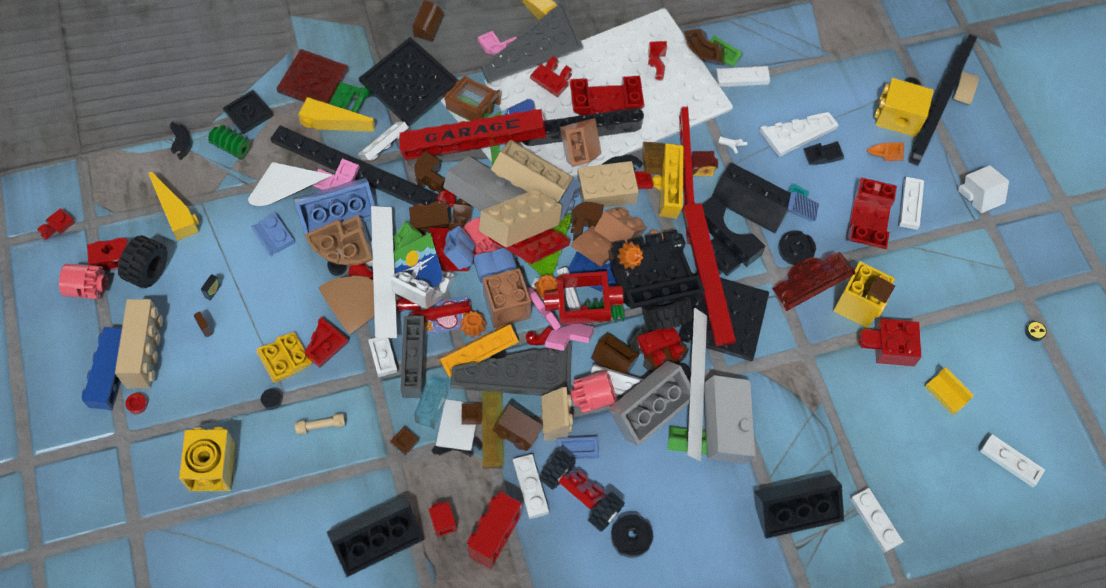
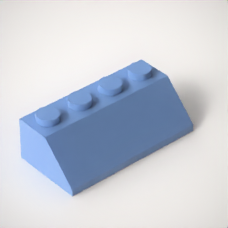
M366 178L294 198L304 234L338 219L344 222L359 215L363 221L370 220L371 206H375Z

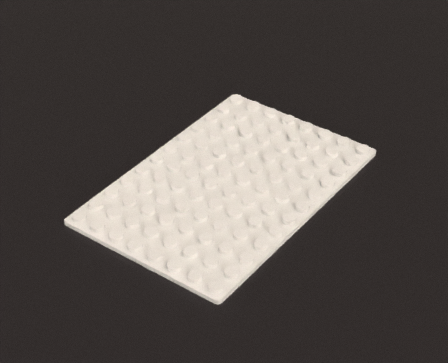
M664 8L581 41L583 49L557 58L558 62L556 64H558V67L553 71L554 73L560 75L566 65L572 68L570 72L572 76L567 80L569 86L559 97H556L530 79V75L538 66L488 84L485 79L487 87L495 91L500 90L501 104L498 107L501 111L526 99H532L534 101V109H542L545 120L581 116L572 109L570 79L587 78L588 87L622 85L623 76L641 77L644 107L641 109L644 113L642 128L635 132L600 136L599 142L602 154L591 162L572 167L566 161L563 142L536 146H526L522 141L520 142L522 147L573 177L577 176L579 167L602 165L611 157L630 154L642 149L643 141L658 142L680 133L679 114L682 107H688L690 128L729 112L733 108V105L702 60L690 49L684 34ZM667 41L666 56L659 57L665 65L663 80L655 78L656 67H651L648 63L649 42Z

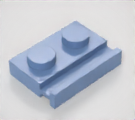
M276 213L260 220L256 225H251L252 230L270 257L275 252H280L294 244L293 238Z

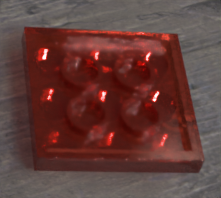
M300 49L277 86V93L305 102L308 97L329 104L340 82H342L349 70L348 65Z

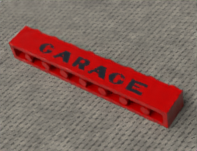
M532 109L520 113L514 112L502 116L496 115L490 118H479L472 121H461L454 124H443L441 126L425 127L399 133L400 152L404 160L417 159L425 151L435 156L507 144L510 140L521 142L547 137L545 117L542 109Z

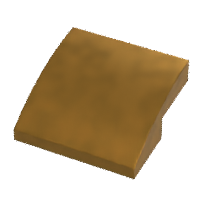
M643 141L645 173L662 175L666 143Z

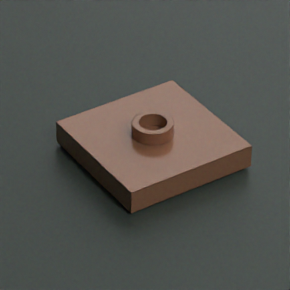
M591 226L572 242L571 247L602 267L609 261L608 250L612 248V242L595 231L594 226Z

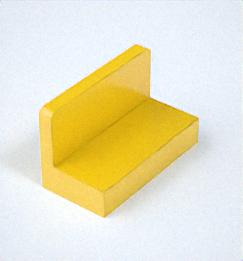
M946 367L925 386L952 415L956 414L974 397Z

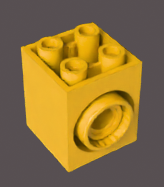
M892 78L890 83L885 85L883 94L880 95L878 101L879 108H877L874 118H877L875 126L917 137L927 119L934 90Z
M859 261L833 311L869 328L874 318L880 317L887 302L883 303L869 295L868 292L878 276L892 284L895 278Z
M199 427L185 430L179 479L188 491H231L235 442L228 430L221 427H215L213 430H204Z

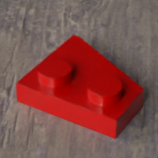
M320 317L316 331L313 332L311 342L305 350V356L320 368L348 343V339Z

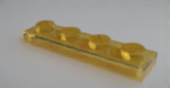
M482 391L483 469H503V439L492 431L502 412V393Z

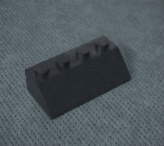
M730 162L712 197L714 196L727 209L776 233L789 212L788 205L791 193Z
M833 474L754 491L755 507L766 539L844 521L842 484Z
M404 495L327 531V535L346 577L425 540L412 508Z

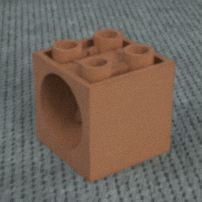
M520 268L482 278L483 297L493 328L531 319V300Z

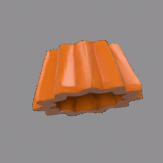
M633 242L629 244L624 243L623 248L618 249L620 252L617 255V258L620 259L619 264H624L625 269L628 267L634 269L636 266H640L641 260H643V250H640L639 245H634Z
M541 276L534 283L536 287L534 291L538 293L539 298L543 297L544 299V291L557 290V279L554 276Z
M470 311L469 314H464L463 319L459 322L462 325L460 330L464 331L465 336L470 335L474 338L475 335L481 336V332L486 331L484 326L487 325V322L484 320V316L477 311Z

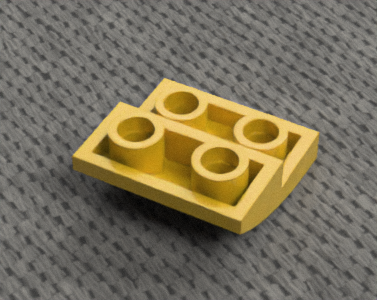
M295 332L277 337L275 342L259 347L256 351L273 383L293 376L312 364L305 356V349Z

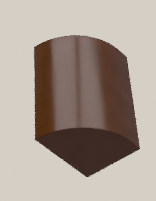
M423 1L413 24L414 37L434 41L444 18V13L440 7L430 1Z
M607 333L598 342L591 359L602 367L628 374L636 363L639 354Z

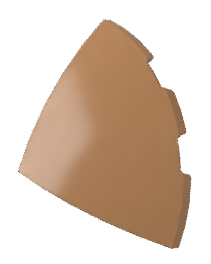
M359 215L344 222L338 219L305 234L311 248L329 262L343 265H359L373 260L367 229Z
M339 277L318 287L329 307L349 335L374 318L373 280L369 279V277ZM395 293V301H397L399 297Z

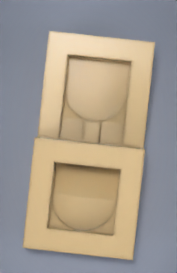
M963 71L955 90L954 99L970 105L979 77Z

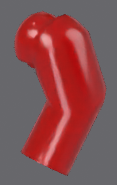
M658 56L650 57L648 60L649 65L656 67L655 78L663 80L665 73L664 63Z
M546 327L541 334L528 332L525 336L526 342L531 346L544 345L552 329Z

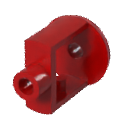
M607 271L560 275L557 277V290L544 291L545 311L559 310L560 323L564 325L610 322V306L624 304L622 285L608 286ZM602 285L604 309L589 310L587 306H583L578 311H565L563 288Z

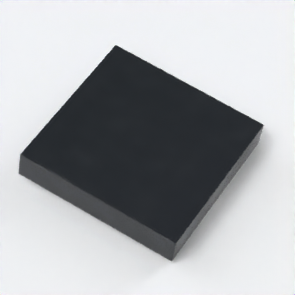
M253 90L223 107V111L243 135L273 117L272 111Z

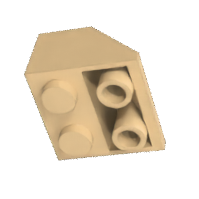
M562 387L541 397L543 441L568 438V433H572L571 394H567V387Z

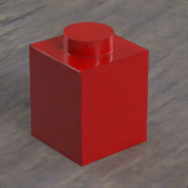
M438 502L428 509L437 538L457 531L449 502Z

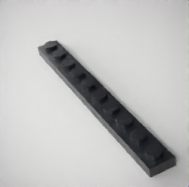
M279 125L270 138L271 143L337 171L342 159L360 166L355 180L366 178L369 186L409 204L421 203L429 205L436 201L438 194L283 126Z

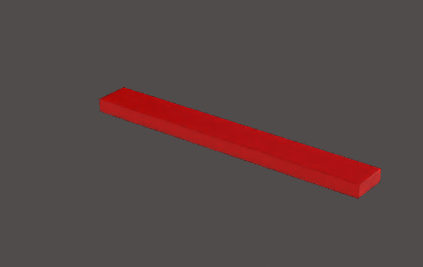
M682 107L679 114L680 144L683 146L684 205L695 204L689 111L688 107ZM686 225V241L687 244H691Z
M702 203L684 205L682 209L698 275L705 289L703 296L715 346L735 344L736 340Z

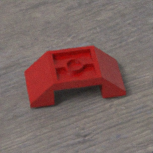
M623 76L622 85L588 87L587 78L570 79L572 109L579 115L631 108L642 109L644 107L640 76Z
M860 178L847 235L849 241L887 249L890 234L887 228L890 209L895 201L896 185Z

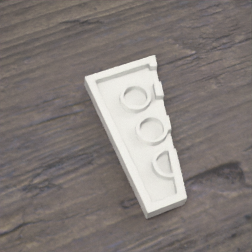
M826 112L808 116L807 119H794L789 123H776L771 127L762 126L759 131L780 157L836 130L839 125L831 114Z

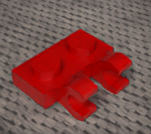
M552 56L546 66L540 64L530 75V79L556 97H559L569 86L567 80L572 76L570 73L572 68L566 65L560 75H557L553 71L558 67V64H556L558 59Z
M674 327L651 331L638 336L636 340L644 355H651L656 366L664 364L663 359H666L662 351L668 348L674 360L680 358V353H683L680 345L681 339Z

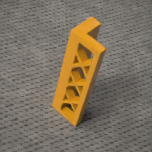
M504 324L436 359L439 364H442L447 377H450L452 367L473 362L478 363L519 341L511 325Z

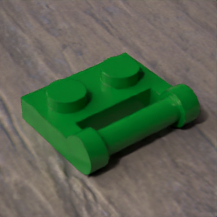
M340 82L329 104L348 110L355 95H357L358 97L349 111L358 113L365 98L369 96L370 91L365 87L359 88Z

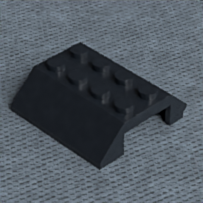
M676 229L663 232L664 239H662L661 233L646 235V243H644L642 236L627 239L628 244L633 242L634 245H639L640 250H643V260H641L640 266H636L634 269L630 267L625 269L624 264L620 265V259L617 258V255L620 254L618 249L623 248V244L626 243L625 240L611 243L612 248L608 250L610 269L616 286L622 285L623 302L629 308L634 309L705 293L699 275H692L683 252L686 242L683 235L678 234Z

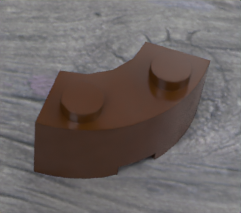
M704 30L684 31L687 44L696 55L708 63L725 65L724 47L719 43H711Z

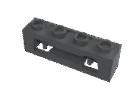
M404 316L400 388L402 398H421L423 394L424 316Z

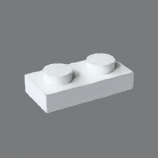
M368 339L378 377L397 373L389 339Z

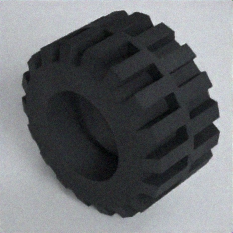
M144 235L136 236L126 245L120 256L117 269L118 275L121 279L140 288L146 289L153 285L162 274L166 265L168 255L166 246Z

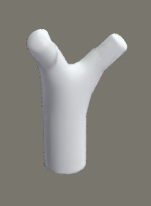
M721 136L718 142L719 144L731 147L735 154L738 153L736 146L747 145V142H743L742 139L732 140Z

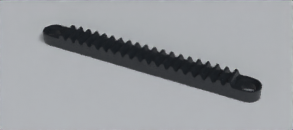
M969 34L965 43L962 42L928 112L927 119L912 147L914 153L910 163L916 166L919 165L977 40V36Z

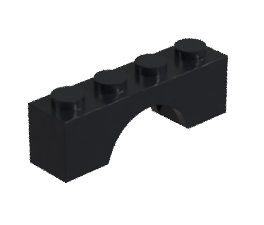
M714 196L702 204L711 236L716 237L741 263L748 267L763 254L766 246L753 233L740 235L728 229L724 222L726 207Z

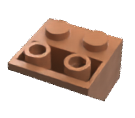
M595 118L560 127L566 161L572 167L591 162L602 154Z
M616 207L604 211L594 230L611 242L625 240L626 244H628L627 239L640 237L648 227L643 224L644 222L641 219L628 214L629 211L627 209Z

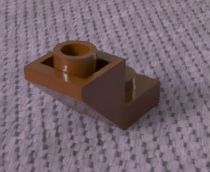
M461 198L459 200L456 199L453 206V216L449 222V229L452 230L457 226L463 228L472 219L474 207Z

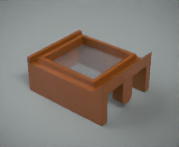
M466 75L461 80H458L455 86L445 95L446 109L470 121L483 118L484 112L491 114L493 103L501 104L500 90L495 91L467 78Z

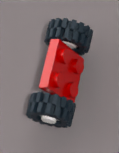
M560 451L547 464V467L543 469L539 479L551 490L561 484L589 509L595 507L596 509L589 516L588 521L602 532L618 515L625 502L613 492L607 495L604 494V490L599 485L591 483L584 472L577 470L570 472L576 461L564 451Z

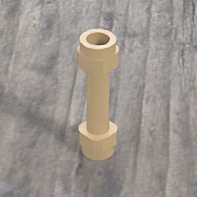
M334 414L333 418L305 422V420L295 422L296 435L307 434L308 430L335 426V428L345 426L344 414Z

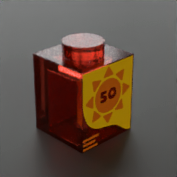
M714 151L692 152L693 176H713L715 169H718V158H715Z

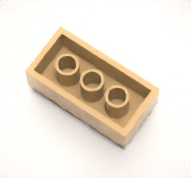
M512 140L500 151L491 168L497 176L509 180L512 185L520 187L527 192L538 190L543 195L554 199L557 203H559L574 178Z
M531 190L481 210L479 231L504 247H508L558 226L562 205L554 199L543 195L538 190Z
M127 299L115 370V374L126 389H151V383L155 380V370L153 369L154 363H157L158 360L156 348L160 344L159 328L163 325V317L159 314L157 307H155L151 299Z

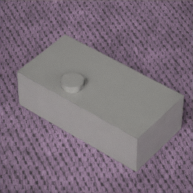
M467 156L447 171L443 188L480 211L527 193L520 187L512 185L509 180L497 176L491 169L470 156Z
M666 361L608 410L625 440L639 446L690 403L691 385L680 365Z
M714 375L704 383L707 459L745 464L755 457L750 380Z

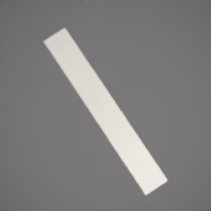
M371 206L375 338H397L396 301L391 284V277L394 275L392 207Z
M694 308L687 455L701 461L707 315Z

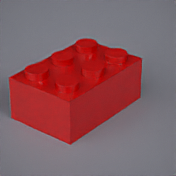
M499 492L497 497L493 496L488 504L489 511L486 515L483 514L477 524L479 526L477 532H472L467 541L469 558L489 569H492L522 515V503L502 492Z

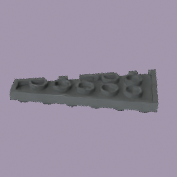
M564 0L481 66L487 84L546 63L552 56L557 59L583 49L582 42Z
M571 342L567 344L564 351L552 348L538 351L530 350L506 355L505 358H492L486 362H473L454 366L451 369L450 388L543 396L562 387H567V394H570Z

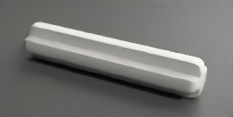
M567 267L560 268L557 271L558 276L570 274ZM563 288L570 311L581 310L575 288Z

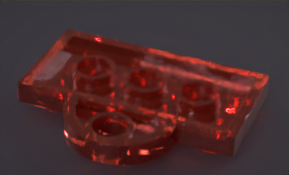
M841 252L830 255L825 260L809 258L799 262L789 271V279L780 282L772 289L785 310L788 311L856 273Z

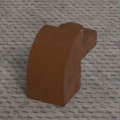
M425 151L417 159L414 166L416 183L422 188L427 185L430 190L440 193L446 190L443 188L445 180L437 175L440 171V160Z
M584 202L578 204L572 210L570 233H573V241L583 233L584 227H596L603 215L604 205Z

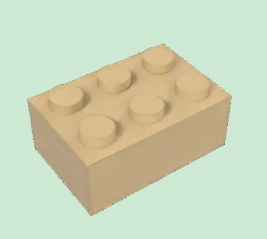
M632 161L578 168L577 180L581 184L579 192L581 203L593 202L604 205V208L637 204L639 191Z

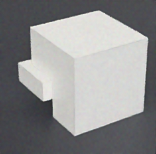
M989 165L966 175L965 184L959 186L958 192L969 201L973 200L972 206L980 213H984L1006 203L1009 180Z

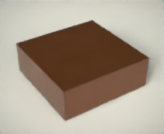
M878 276L868 294L886 303L895 285Z
M201 312L195 313L194 318L204 336L209 337L213 335Z
M462 404L461 425H482V404Z
M405 427L390 440V443L405 456L419 442V439Z

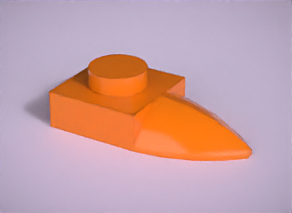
M904 142L881 143L868 148L867 152L874 156L884 157L885 161H903L905 146Z

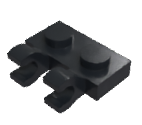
M716 237L711 240L719 275L724 273L728 276L740 267L741 262Z

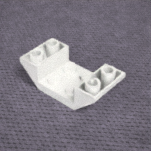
M442 271L443 278L440 284L430 287L427 282L416 280L407 272H398L391 277L392 290L394 293L428 309L443 299L457 275L452 273V271Z

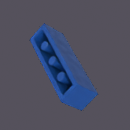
M104 327L98 337L99 345L97 351L93 354L92 369L87 374V386L82 391V401L88 408L113 410L120 385V379L115 374L122 332L121 328Z

